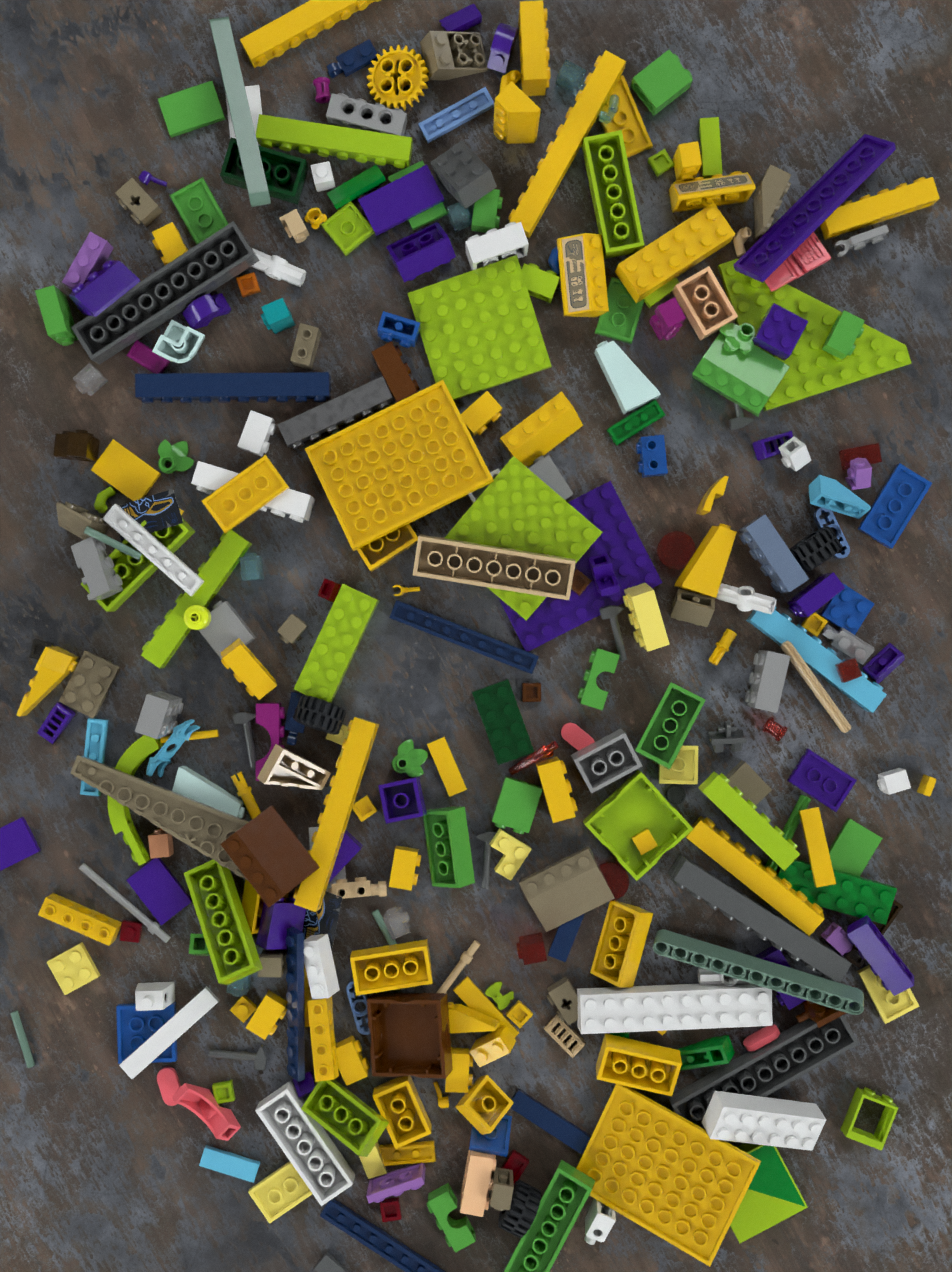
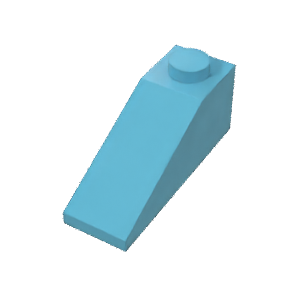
M819 475L809 484V498L812 505L860 519L871 509L869 504L835 479Z

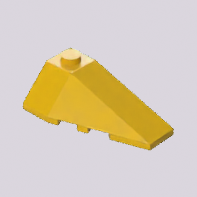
M59 646L45 647L34 669L38 672L34 678L30 679L28 684L31 690L24 695L16 715L19 717L28 715L70 672L75 670L78 662H76L78 656Z

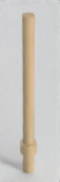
M474 940L468 950L462 953L460 961L436 993H446L466 964L472 961L474 953L481 945L477 940Z

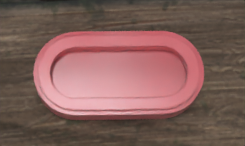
M566 723L561 728L562 738L578 751L595 742L589 734L575 723Z
M775 1024L773 1026H765L746 1037L743 1045L747 1051H756L776 1040L780 1035V1031Z
M166 1066L158 1072L157 1082L164 1103L169 1106H175L177 1103L174 1102L172 1096L181 1085L176 1070Z

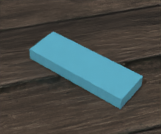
M206 1145L199 1166L254 1183L260 1162Z

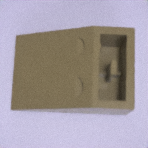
M429 31L420 42L423 59L426 63L425 67L429 71L427 73L429 80H449L488 71L480 32Z
M771 164L753 195L755 239L760 234L764 235L767 229H769L774 220L773 216L778 211L783 201L782 198L791 185L788 182L791 174Z
M67 501L65 504L61 502L56 504L59 526L83 540L91 537L83 533L87 526L103 534L109 528L101 517L88 513L89 510L80 505L71 504Z

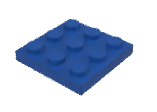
M173 1002L163 1010L136 1011V1003L118 1004L116 1006L118 1064H121L176 1014V1002ZM177 1040L151 1063L176 1062Z

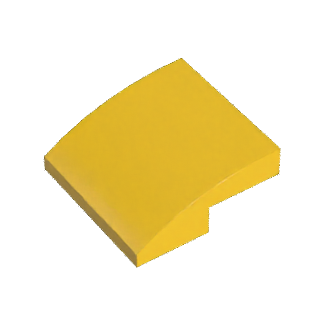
M723 476L707 490L698 506L696 514L705 515L711 511L714 499L724 495L729 476Z

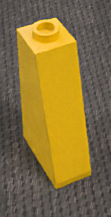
M720 523L719 526H712L675 582V586L716 598L737 532L730 530L731 526Z

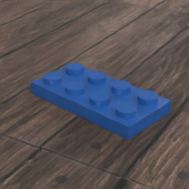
M897 464L872 504L871 509L858 527V530L887 548L892 549L932 483L904 465Z

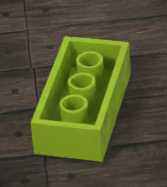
M337 1080L319 1081L301 1108L358 1156L368 1157L389 1124V1121Z

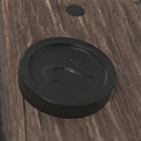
M672 785L668 788L666 797L672 804H680L685 800L686 793L681 786Z

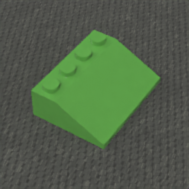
M720 332L692 373V378L758 417L790 366L755 345L748 354L742 353L740 349L734 352L726 351L723 348V343L727 337Z

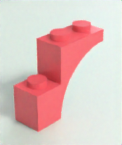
M184 1083L172 1096L175 1103L195 1113L208 1126L216 1139L229 1141L241 1128L232 1110L219 1107L210 1089Z

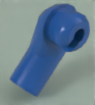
M555 247L551 251L548 263L551 270L559 276L558 249Z

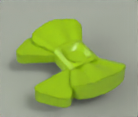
M501 981L494 982L485 991V995L492 997L497 1003L499 1010L505 1009L509 1005L510 1000L514 999L513 991L505 995L500 993Z

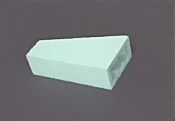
M606 340L597 345L594 354L623 415L657 399L661 395L658 389L614 341L608 343Z
M187 766L178 767L172 789L173 792L240 819L243 818L245 808L243 807L244 803L242 800Z

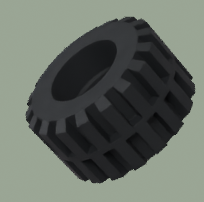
M827 526L808 535L789 550L803 571L808 572L839 552L842 545L830 527Z
M302 695L293 719L307 727L337 735L340 732L347 712L342 707L328 701Z
M517 1180L514 1183L510 1210L500 1211L498 1227L518 1238H522L528 1232L536 1217L541 1201V1191L521 1180Z

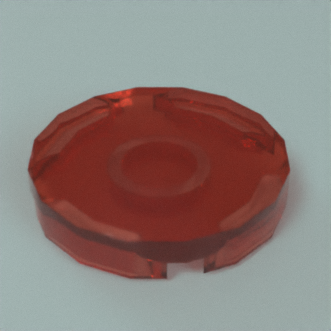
M679 531L667 533L662 537L657 546L659 560L669 569L685 568L696 552L692 538Z
M606 862L602 865L600 864L599 868L615 897L611 901L618 900L628 890V874L617 863Z

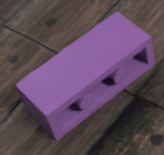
M90 231L62 283L72 290L77 284H84L91 273L95 271L98 273L113 250L111 244Z

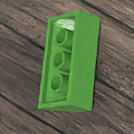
M445 807L426 810L427 815L423 816L432 886L461 888L475 883L465 807Z

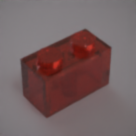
M541 932L519 936L520 942L516 943L519 960L523 959L524 965L547 961Z

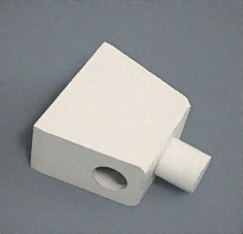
M175 982L137 984L135 990L136 1011L163 1010L175 1002Z
M594 1198L585 1217L584 1240L590 1245H594L596 1240L604 1242L616 1221L615 1210Z

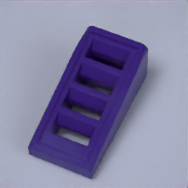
M792 431L753 442L757 460L781 454L776 439L780 447L784 444L783 437H785L786 442L793 437Z
M57 702L37 733L51 744H54L76 713L63 703ZM61 712L63 715H65V718H62L57 713ZM54 717L57 718L58 720H60V721H61V724H59V723H57L55 720H53ZM52 723V724H53L54 726H56L58 729H57V730L53 729L52 727L49 726V724ZM45 729H48L50 732H52L54 734L53 737L44 732Z

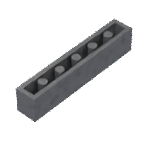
M382 376L278 424V427L287 446L297 449L304 445L303 442L307 440H317L321 437V434L327 431L332 433L338 430V426L344 423L346 425L354 423L359 416L367 417L373 414V410L379 407L384 409L390 406V402L394 400Z

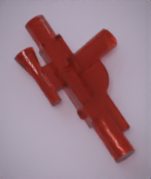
M553 741L547 746L542 745L537 751L509 768L510 774L514 775L542 758L553 757V751L559 747L557 742Z

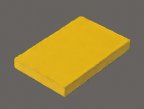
M114 439L91 469V471L132 501L144 498L161 475V473Z

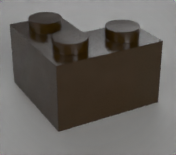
M77 429L76 433L71 431H63L62 434L56 433L54 457L65 460L97 462L100 440L86 430Z

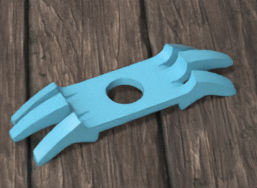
M194 719L187 720L173 728L172 735L154 757H150L146 770L147 775L152 776L158 766L157 775L159 777L163 776L165 767L171 763L170 759L185 740L189 741L192 732L200 729L198 725L190 726L194 723ZM175 744L173 749L166 751L168 746Z

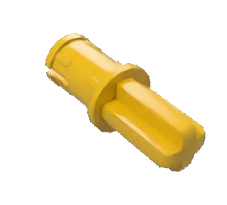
M727 628L719 642H716L717 647L709 658L711 664L717 666L725 652H729V647L737 636L734 631Z

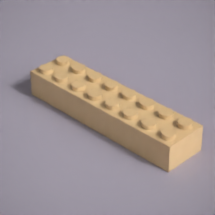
M420 534L418 536L413 575L569 600L576 560Z

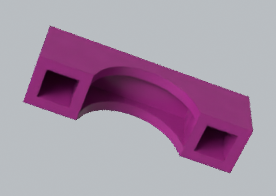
M256 703V723L263 726L271 737V747L268 754L256 761V781H260L257 777L275 744L285 748L282 745V738L285 737V726H282V718H285V707H282V703Z

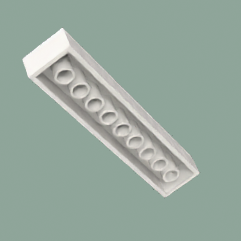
M677 984L577 989V1027L581 1034L773 1026L772 990L755 984H735L734 986H726L724 984Z

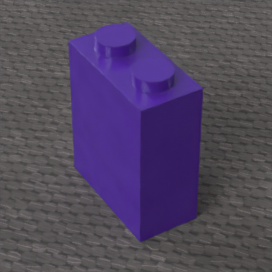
M834 572L822 574L787 602L789 604L788 609L794 616L809 617L841 592L845 586Z
M290 895L289 898L282 897L271 907H268L265 902L263 903L256 941L257 945L266 950L287 949V928L295 927L300 931L303 930L306 909L294 905L295 899L293 895Z

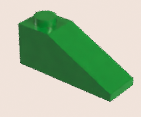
M729 1035L712 1037L677 1049L680 1050L682 1060L680 1071L729 1064L735 1054Z

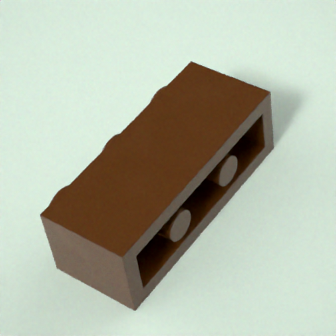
M391 341L371 351L396 403L420 390L416 380H411L409 376L411 370L407 362L403 363L400 358L403 355L398 345L394 346Z

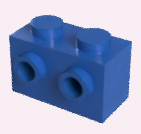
M383 311L377 329L378 336L386 342L395 341L402 347L410 348L411 346L415 348L420 331V322Z
M664 435L640 437L636 443V453L640 454L638 472L642 473V478L666 475L668 470Z

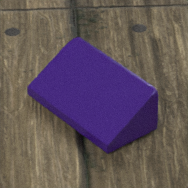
M471 4L439 20L444 31L463 32L481 23L482 15L477 7Z
M889 643L862 670L873 682L879 684L905 660V656Z

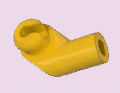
M512 70L502 76L499 93L511 81L516 84L520 80L521 73L518 70Z

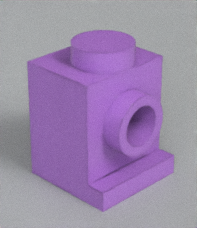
M855 458L850 460V468L847 470L848 477H845V481L850 489L857 490L871 487L872 466L867 459Z
M832 922L821 934L842 956L853 948V945L847 939V933L835 922Z

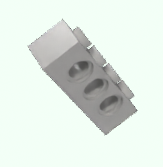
M343 93L331 94L326 113L329 124L404 136L408 121L407 113H404L401 109H389L380 103H375L374 105L367 103L366 100L361 98L352 99ZM347 109L354 110L351 114L344 113ZM365 114L372 115V117L369 119L363 118ZM384 119L391 120L388 124L382 123Z

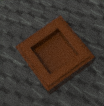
M576 569L573 575L571 590L580 596L592 580Z
M541 682L522 683V702H541Z

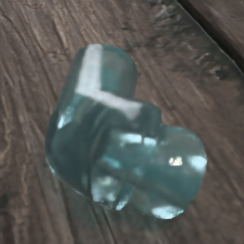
M617 95L610 96L608 111L600 112L599 121L601 123H610L618 111L619 97Z

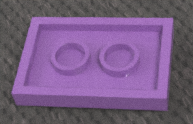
M412 1164L369 1179L366 1195L368 1203H379L386 1197L392 1195L399 1196L409 1189L417 1190L425 1183V1164Z

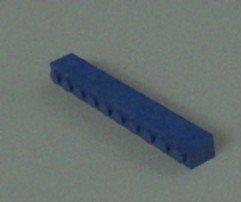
M329 372L135 374V397L142 400V403L147 404L153 403V400H161V403H173V400H180L181 403H192V400H199L200 403H211V400H219L220 403H230V400H238L240 403H248L249 400H257L260 403L276 400V402L285 403L288 402V399H295L296 402H307V399H315V402H326V399H331V376Z

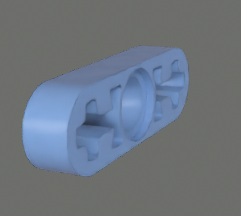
M822 507L818 508L813 515L818 529L822 528L823 524L831 521L832 524L827 526L836 530L837 539L840 538L841 541L839 542L844 548L842 554L836 553L833 557L836 559L847 557L850 553V547L833 512ZM821 511L823 513H827L828 516H826L825 519L819 518V516L821 515Z
M351 979L347 984L346 992L359 1033L368 1035L370 1034L369 1027L368 1029L365 1026L361 1027L363 1024L362 1016L368 1013L367 994H364L363 997L358 995L359 997L355 998V990H351L354 980ZM363 1002L366 1005V1009L358 1011L355 1008V1004ZM368 1015L365 1016L366 1023H368Z

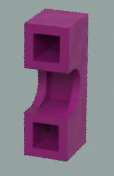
M674 297L657 306L654 311L655 315L650 318L649 322L659 341L663 339L668 341L680 331L679 329L683 326L682 323L686 317Z

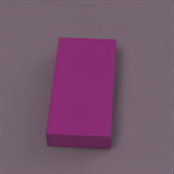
M138 340L135 341L126 355L154 374H163L170 363L169 360L153 353L151 348Z

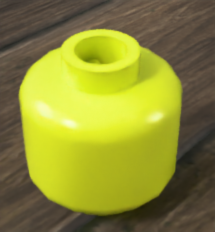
M192 605L185 610L183 619L188 628L202 630L209 626L211 613L202 605Z

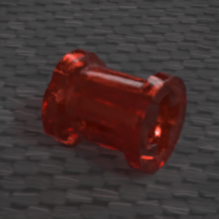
M773 717L768 718L762 727V731H767L775 737L776 741H780L788 729L786 726H781L774 721Z

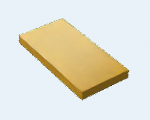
M621 75L598 118L605 133L622 130L627 158L652 148L653 144L625 77Z
M264 455L203 499L202 502L223 532L227 533L286 491L289 486L269 458Z

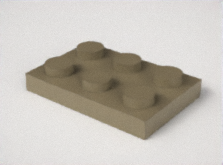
M85 650L59 702L92 719L96 718L121 667Z

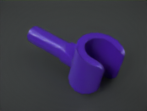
M142 171L138 177L140 182L145 185L152 181L162 186H167V182L153 177L147 171Z

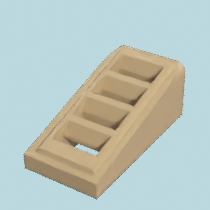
M557 1014L544 1027V1030L572 1058L585 1046L584 1039L568 1026L565 1021L562 1022ZM559 1022L561 1025L553 1032L552 1029ZM565 1028L566 1031L559 1037L558 1034ZM571 1035L572 1037L565 1043L564 1040ZM576 1040L577 1042L573 1045L572 1048H570V1046H571V1045L574 1043V1041Z

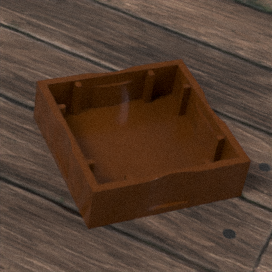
M377 992L367 999L368 1026L371 1033L372 1076H415L419 1078L440 1079L448 1077L453 1067L447 993Z

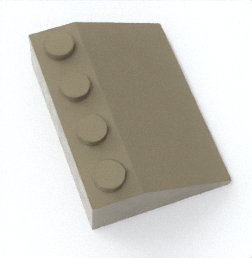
M589 846L521 879L519 882L529 904L546 932L615 899Z

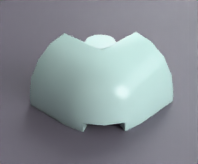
M171 319L164 335H160L152 352L171 362L185 363L191 361L197 354L205 339V335Z

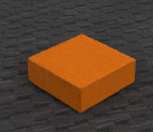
M254 272L236 278L243 298L261 292Z

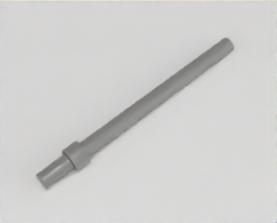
M85 863L79 867L84 874L142 922L152 935L156 934L162 941L168 942L171 937L160 928L156 921L150 920Z

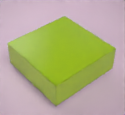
M665 148L648 158V163L657 177L674 167V163Z
M232 1080L213 1083V1094L218 1104L235 1100Z

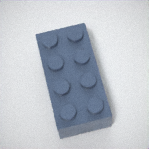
M766 514L755 518L738 530L740 540L743 544L748 545L750 555L754 560L759 561L762 573L765 576H769L772 581L771 586L776 592H791L809 580Z

